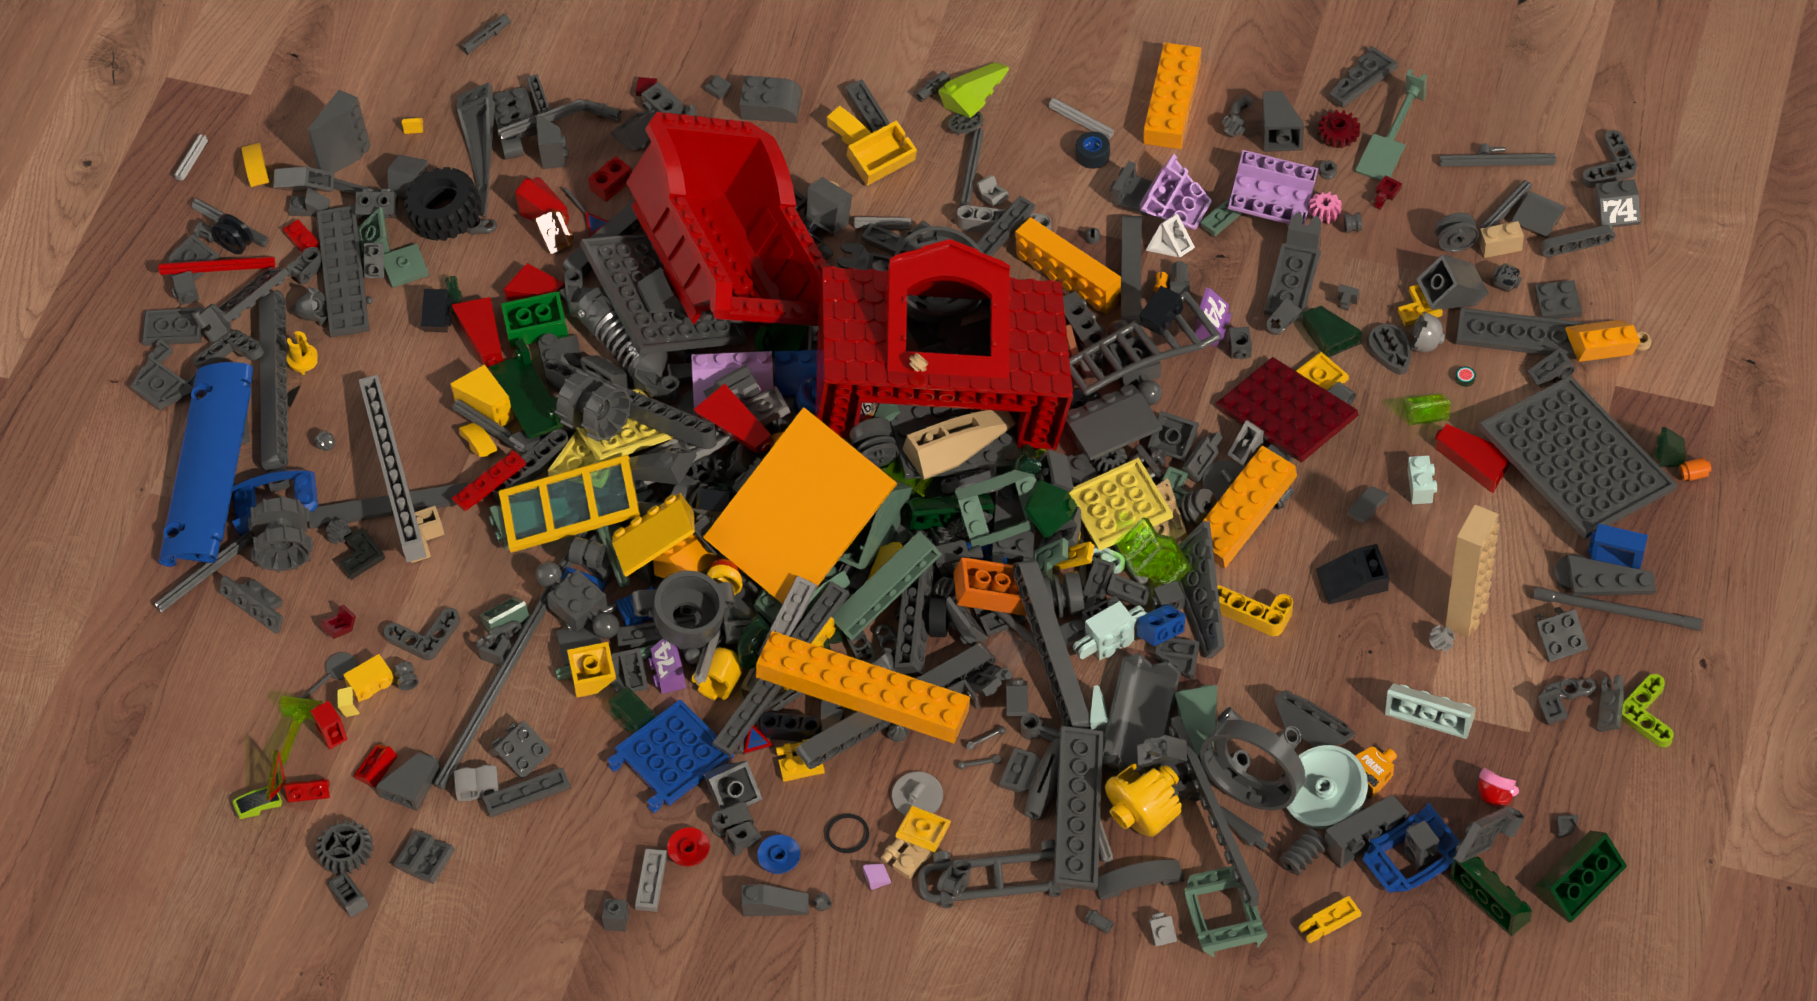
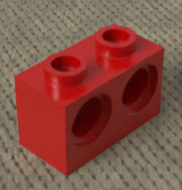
M617 156L613 157L588 178L590 190L607 202L627 185L626 182L632 173V168Z

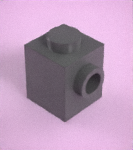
M191 271L172 276L175 287H172V292L175 299L179 298L181 305L200 300Z

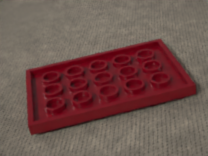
M1274 357L1270 358L1216 402L1217 409L1244 425L1246 420L1250 421L1264 431L1263 439L1300 463L1359 416L1357 409Z

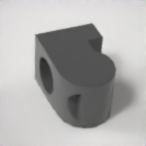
M748 821L726 830L725 844L733 855L737 856L742 853L743 849L758 843L762 836L754 824Z

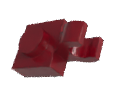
M1385 175L1376 187L1375 193L1378 195L1375 198L1376 203L1373 207L1381 210L1387 198L1393 201L1401 190L1402 183Z

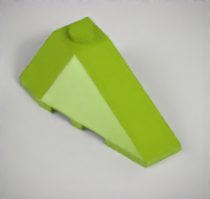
M994 62L950 80L938 91L945 109L971 118L986 104L985 99L993 94L994 86L1000 84L1009 71V67Z

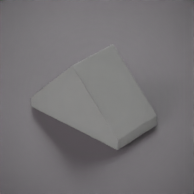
M1246 420L1227 455L1241 465H1245L1263 445L1264 431Z

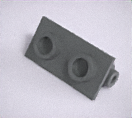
M701 513L694 519L695 533L693 534L700 537L704 542L705 548L716 555L719 551L703 538L713 523L707 515L704 516Z

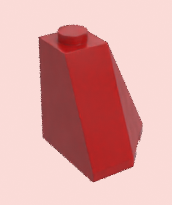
M525 178L515 191L520 216L534 221V218L557 209L565 215L567 221L565 225H567L569 222L567 207L542 178Z

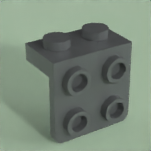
M1128 161L1126 166L1121 168L1117 181H1113L1110 188L1112 203L1147 215L1148 213L1140 211V202L1153 181L1136 176V163Z
M523 720L517 724L513 722L505 730L507 734L503 738L497 737L491 743L492 748L488 751L493 758L499 755L520 778H525L551 752L546 743Z

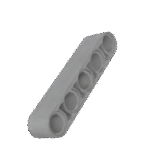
M963 205L957 210L958 227L964 231L986 233L1006 210ZM1031 213L1020 225L1022 226L1031 217L1051 230V219L1044 214Z

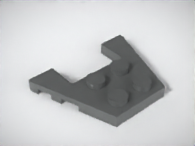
M161 339L157 341L154 352L149 354V360L140 369L131 384L133 392L158 410L191 395L196 376L195 373L185 381L161 364L174 352L172 347Z

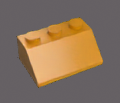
M1623 320L1567 326L1565 328L1578 362L1633 355L1640 343L1634 325Z
M692 534L653 559L654 575L667 578L680 571H697L704 574L719 557L718 554L714 555V553L709 552L705 548L704 542L700 537Z

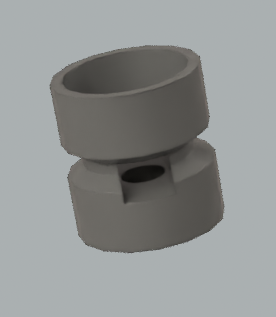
M575 537L569 550V562L578 565L585 563L586 567L598 570L604 560L605 545L595 541L589 543L587 539Z

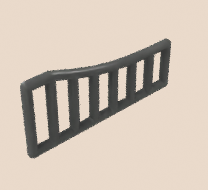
M1183 292L1180 294L1182 302L1185 301L1211 334L1209 337L1201 341L1182 315L1179 314L1174 319L1193 344L1181 347L1172 334L1165 330L1162 336L1172 349L1160 352L1141 327L1139 317L1070 357L1071 378L1081 392L1088 396L1105 385L1142 367L1178 355L1202 350L1221 338V334L1188 292ZM1134 330L1152 355L1140 359L1124 335ZM1117 340L1133 363L1122 367L1107 345ZM1100 350L1115 372L1104 376L1089 355ZM1081 360L1085 362L1098 380L1089 386L1086 385L1072 366Z

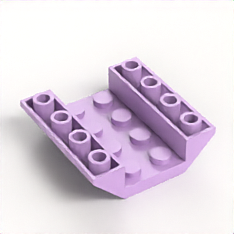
M1243 150L1228 209L1290 224L1294 214L1301 212L1303 217L1302 224L1305 225L1318 168Z

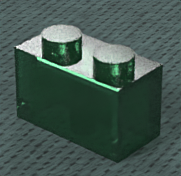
M628 686L608 701L610 706L609 713L615 720L620 719L623 722L622 726L629 734L631 732L635 733L655 718L654 712Z

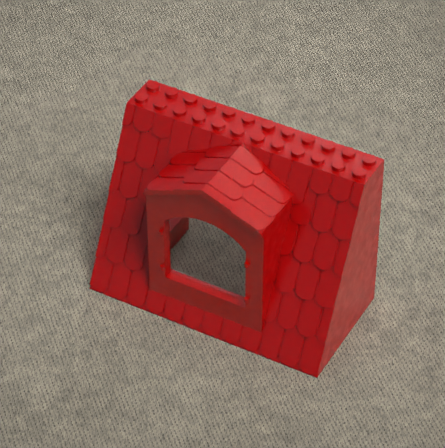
M952 239L894 255L889 260L887 271H877L876 269L861 270L853 267L847 269L834 266L822 267L819 284L815 416L842 438H850V430L859 422L862 403L1020 412L1016 426L1017 448L1057 450L1073 399L1062 282L1054 280L1037 281L1035 279L1021 280L1010 277V265L1006 262L981 253L978 249ZM907 295L990 300V356L906 351ZM918 353L928 362L924 372L921 370L917 372L909 364L911 362L909 359L911 355L914 356Z

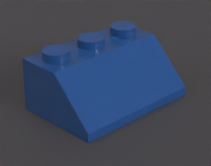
M817 350L775 351L776 386L783 397H795L803 380L811 374H817Z

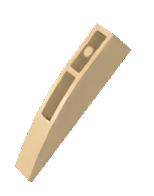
M985 410L966 414L907 435L903 451L921 478L925 480L960 466L1015 426L1016 422L1008 411Z

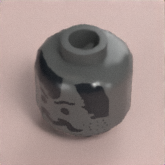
M1503 263L1501 266L1497 265L1491 277L1494 286L1506 292H1510L1513 287L1517 289L1522 280L1519 277L1520 270L1507 263Z

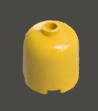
M721 647L715 649L706 681L701 682V684L696 683L699 686L698 691L702 695L712 700H715L717 697L726 700L729 697L743 669L741 659L734 651ZM695 672L692 675V683L697 682V680L694 679Z

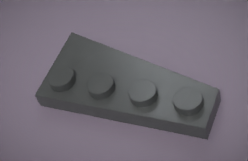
M1370 46L1367 49V54L1365 56L1362 55L1358 60V64L1348 71V76L1342 78L1329 93L1330 100L1344 108L1396 70L1398 62Z
M1572 555L1567 557L1572 596L1651 595L1656 592L1653 572Z

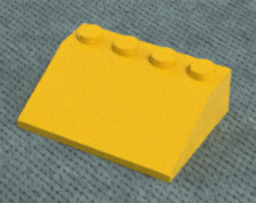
M681 493L677 495L672 494L660 506L655 505L650 508L643 517L638 516L633 519L626 528L621 527L616 530L612 536V544L624 575L627 577L695 533L694 511Z

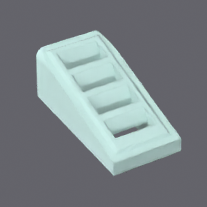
M1096 685L1093 688L1090 726L1092 730L1105 732L1108 716L1100 687Z

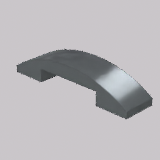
M1179 860L1148 861L1129 865L1098 877L1097 892L1099 899L1103 900L1121 896V891L1162 882L1164 886L1184 881V876Z

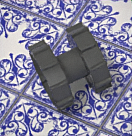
M577 369L575 374L565 379L560 393L557 394L556 397L558 399L555 413L561 419V424L570 428L574 426L582 429L585 428L588 437L598 442L600 439L610 442L612 437L618 432H622V427L630 416L632 398L626 392V387L616 382L614 384L602 383L599 374L590 370L585 372Z
M284 496L269 500L263 499V502L254 508H250L251 518H248L249 532H253L257 536L253 537L254 547H251L252 561H256L262 570L268 569L278 573L291 569L297 570L305 562L311 561L310 551H313L312 537H308L304 533L307 532V522H310L309 508H305L300 503V499L294 500L284 498Z

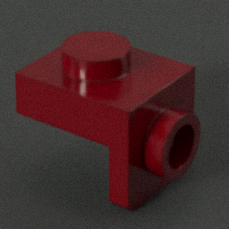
M345 605L339 606L338 614L323 620L320 627L335 639L352 632L356 616Z

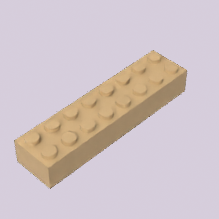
M1474 505L1457 536L1446 626L1452 631L1469 637L1472 630L1476 631L1480 622V615H1484L1488 608L1487 601L1490 596L1488 591L1492 584L1490 579L1493 574L1492 567L1495 562L1493 557L1497 549L1495 545L1498 540V535L1496 534L1500 527V523H1498L1499 514L1478 505Z

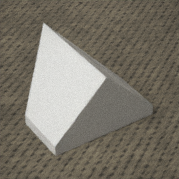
M1175 214L1160 224L1146 251L1181 257L1195 247L1179 215Z

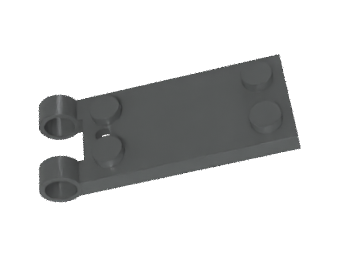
M1005 486L995 491L993 531L1024 521L1025 516L1016 488ZM1035 526L1033 529L992 543L990 562L1003 563V557L1021 560V562L1034 560Z

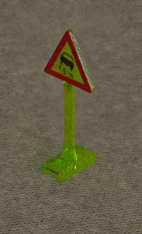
M287 696L281 697L280 707L282 716L292 717L293 721L281 752L274 750L265 800L270 801L285 785L286 780L283 768L288 761L301 723L305 719L313 720L311 710L317 705L322 704V701Z

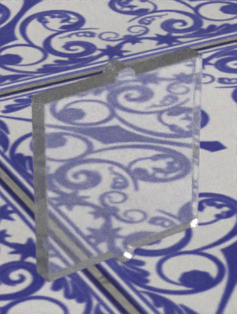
M1006 629L997 638H993V642L989 645L988 649L996 657L998 663L1014 672L1022 662L1026 661V657L1034 650V647Z

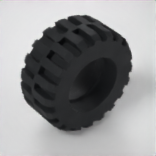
M443 167V169L435 168L432 172L427 171L423 173L422 177L416 178L415 183L409 186V192H406L404 201L406 213L415 231L421 234L422 237L438 241V239L445 241L451 237L454 239L458 237L457 235L466 233L467 229L475 224L474 221L478 219L482 208L481 198L471 177L459 169H451L450 167ZM454 198V200L447 206L439 209H432L437 203L446 199Z

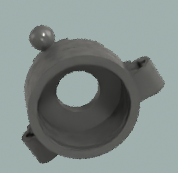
M697 571L676 572L665 578L657 589L638 590L632 593L635 615L639 617L649 615V617H652L663 639L678 646L679 649L686 650L685 659L690 664H695L699 661L701 653L697 648L705 646L706 643L717 635L724 611L736 604L732 583L722 582L717 584L708 575ZM683 605L693 606L700 612L701 620L694 627H682L674 620L673 613L675 609Z

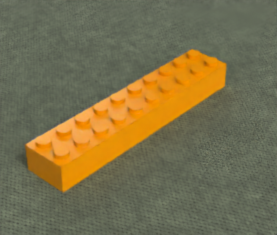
M774 631L771 632L756 663V678L955 744L969 712L970 696Z

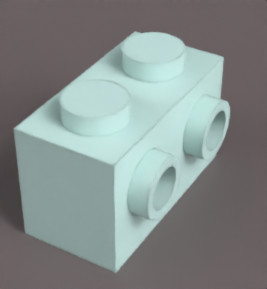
M1429 456L1409 457L1407 472L1412 504L1433 503V495L1437 493V482L1432 478L1435 475L1434 463H1430Z

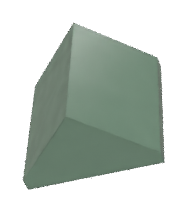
M379 207L358 227L362 259H364V243H384V254L390 252L387 223L383 208Z
M514 596L478 616L490 632L494 627L511 621H518L522 625L526 623L529 614L525 601Z

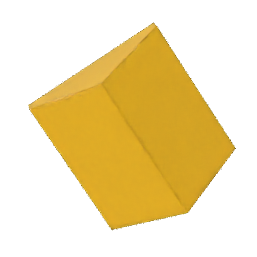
M423 118L402 120L404 134L423 133Z

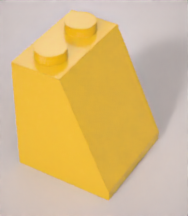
M485 365L450 383L455 402L457 399L464 401L501 426L507 425L510 421L514 420L509 396Z

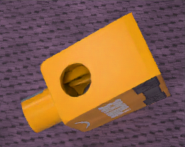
M1370 747L1355 755L1365 769L1368 779L1367 795L1371 799L1378 794L1393 776L1394 765L1392 761L1397 758V755L1391 748L1381 753L1375 747Z

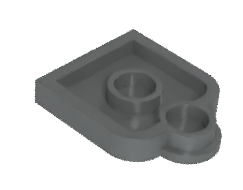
M192 234L169 256V263L219 260L220 257ZM205 272L192 273L193 279H198ZM169 274V275H170L171 279L173 280L172 276L178 275V274Z

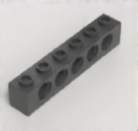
M935 563L929 566L902 592L894 668L899 673L910 677H920L924 674L929 627L930 599L932 598Z

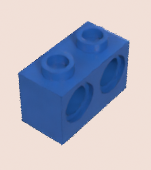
M1166 604L1138 618L1137 636L1156 646L1184 632L1185 614Z

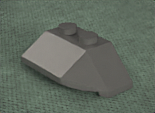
M1284 690L1275 697L1284 727H1296L1301 733V738L1306 740L1312 747L1344 744L1356 735L1345 722L1299 695H1294L1290 691Z

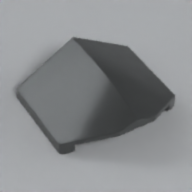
M640 648L611 655L616 679L610 685L620 695L648 689Z

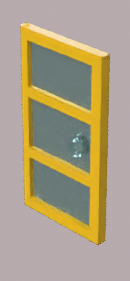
M628 454L500 490L499 496L510 552H516L641 516Z

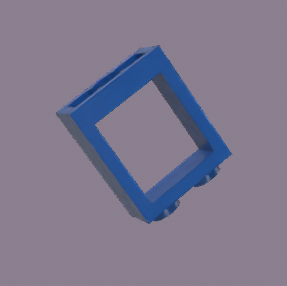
M1598 524L1597 531H1592L1588 554L1591 555L1592 560L1641 569L1648 535Z

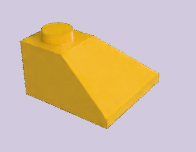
M608 642L567 650L577 698L597 694L616 679Z

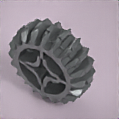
M346 819L343 824L336 820L335 826L328 824L329 830H322V836H317L318 843L315 844L317 859H319L320 865L325 867V870H332V873L335 875L339 871L342 875L346 871L353 874V869L355 868L360 871V865H367V859H370L372 856L371 851L374 849L372 836H370L367 828L364 829L361 823L357 825L354 820L350 824Z

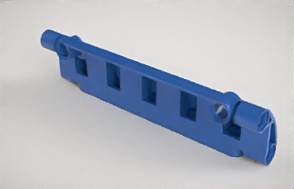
M238 362L215 363L198 368L196 371L166 525L163 530V540L158 560L163 566H176L177 559L206 563L217 561L220 542L223 541L251 395L250 385L254 369L249 364Z

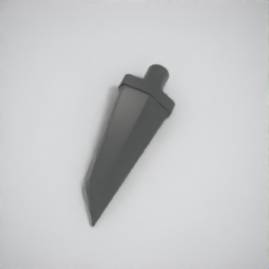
M1220 806L1228 825L1250 847L1257 845L1261 850L1267 848L1268 843L1262 839L1265 835L1264 833L1223 806Z

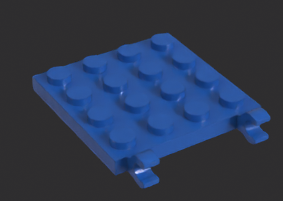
M680 699L616 746V754L611 756L607 762L610 764L608 767L613 772H616L626 762L656 793L655 796L647 801L649 804L648 808L653 813H656L663 803L670 806L705 780L704 773L724 765L734 758V753L730 757L715 748L713 742L717 735Z

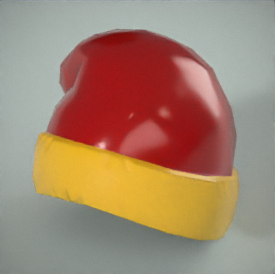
M718 559L711 564L707 575L715 580L717 584L722 582L732 583L734 595L738 594L742 589L743 583L736 564L728 559Z

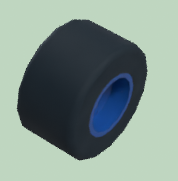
M1094 131L1086 132L1077 139L1075 145L1076 158L1080 165L1095 169L1104 166L1109 161L1110 143L1104 134Z

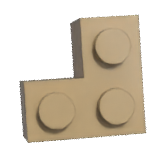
M436 506L415 512L427 557L411 561V563L431 557L426 541L445 535Z

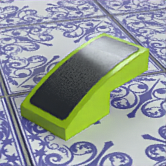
M275 785L273 786L272 793L277 789ZM268 786L234 799L233 805L239 819L259 816L261 810L281 807L282 799L279 792L270 800L272 786Z

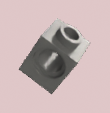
M1249 327L1229 328L1231 359L1251 358L1252 344Z
M1177 581L1154 588V597L1151 599L1155 609L1166 604L1178 610L1185 608V596Z
M605 899L602 914L605 930L626 931L629 918L627 900Z

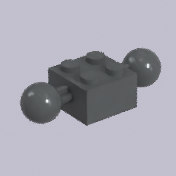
M1125 320L1112 322L1108 328V335L1129 323ZM1133 331L1124 335L1140 359L1152 355L1139 336L1132 338ZM1117 340L1113 342L1114 344L1109 345V350L1122 367L1133 363ZM1160 361L1119 378L1122 387L1139 384L1137 390L1141 392L1149 406L1158 403L1162 397L1160 385L1153 381L1154 379L1161 378Z
M547 561L537 567L535 572L537 582L543 587L555 588L547 595L548 607L573 630L578 632L592 621L593 631L598 637L609 639L617 634L619 621L616 616L608 612L600 613L607 607L606 594L579 570H576L567 579L563 580L561 578V569L556 563Z

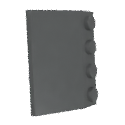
M341 90L337 91L307 129L317 167L320 170L336 173L360 160L369 151L371 146L358 97Z
M1132 384L1124 386L1113 393L1105 394L1097 400L1089 401L1081 407L1069 410L1064 424L1065 435L1090 461L1162 430V425L1141 392Z

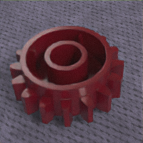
M1335 110V114L1329 111L1328 115H1323L1322 121H1319L1318 135H1321L1320 140H1324L1326 145H1330L1333 148L1351 146V143L1356 142L1357 137L1360 136L1358 118H1352L1353 113L1347 115L1345 110L1342 113Z

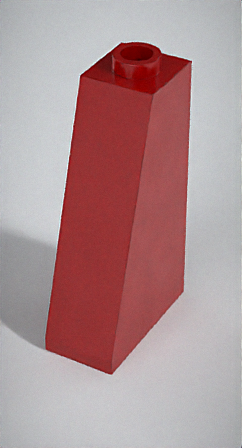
M491 297L452 304L455 319L482 364L490 367L503 362Z
M725 383L694 409L698 418L711 422L717 430L744 444L757 454L768 450L774 441L766 428Z
M1447 423L1442 430L1439 429L1434 439L1437 441L1436 450L1488 491L1494 493L1511 464L1503 453L1493 443Z

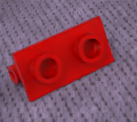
M325 778L310 780V782L290 781V783L285 784L288 803L330 798L329 779L325 780Z

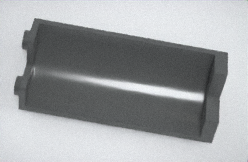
M1141 654L1123 657L1103 739L1102 769L1117 776L1131 764H1136L1137 768L1134 772L1138 771L1141 776L1151 770L1138 766L1137 745L1143 744L1145 739L1167 735L1175 692H1177L1181 672L1172 663L1162 662L1152 665Z

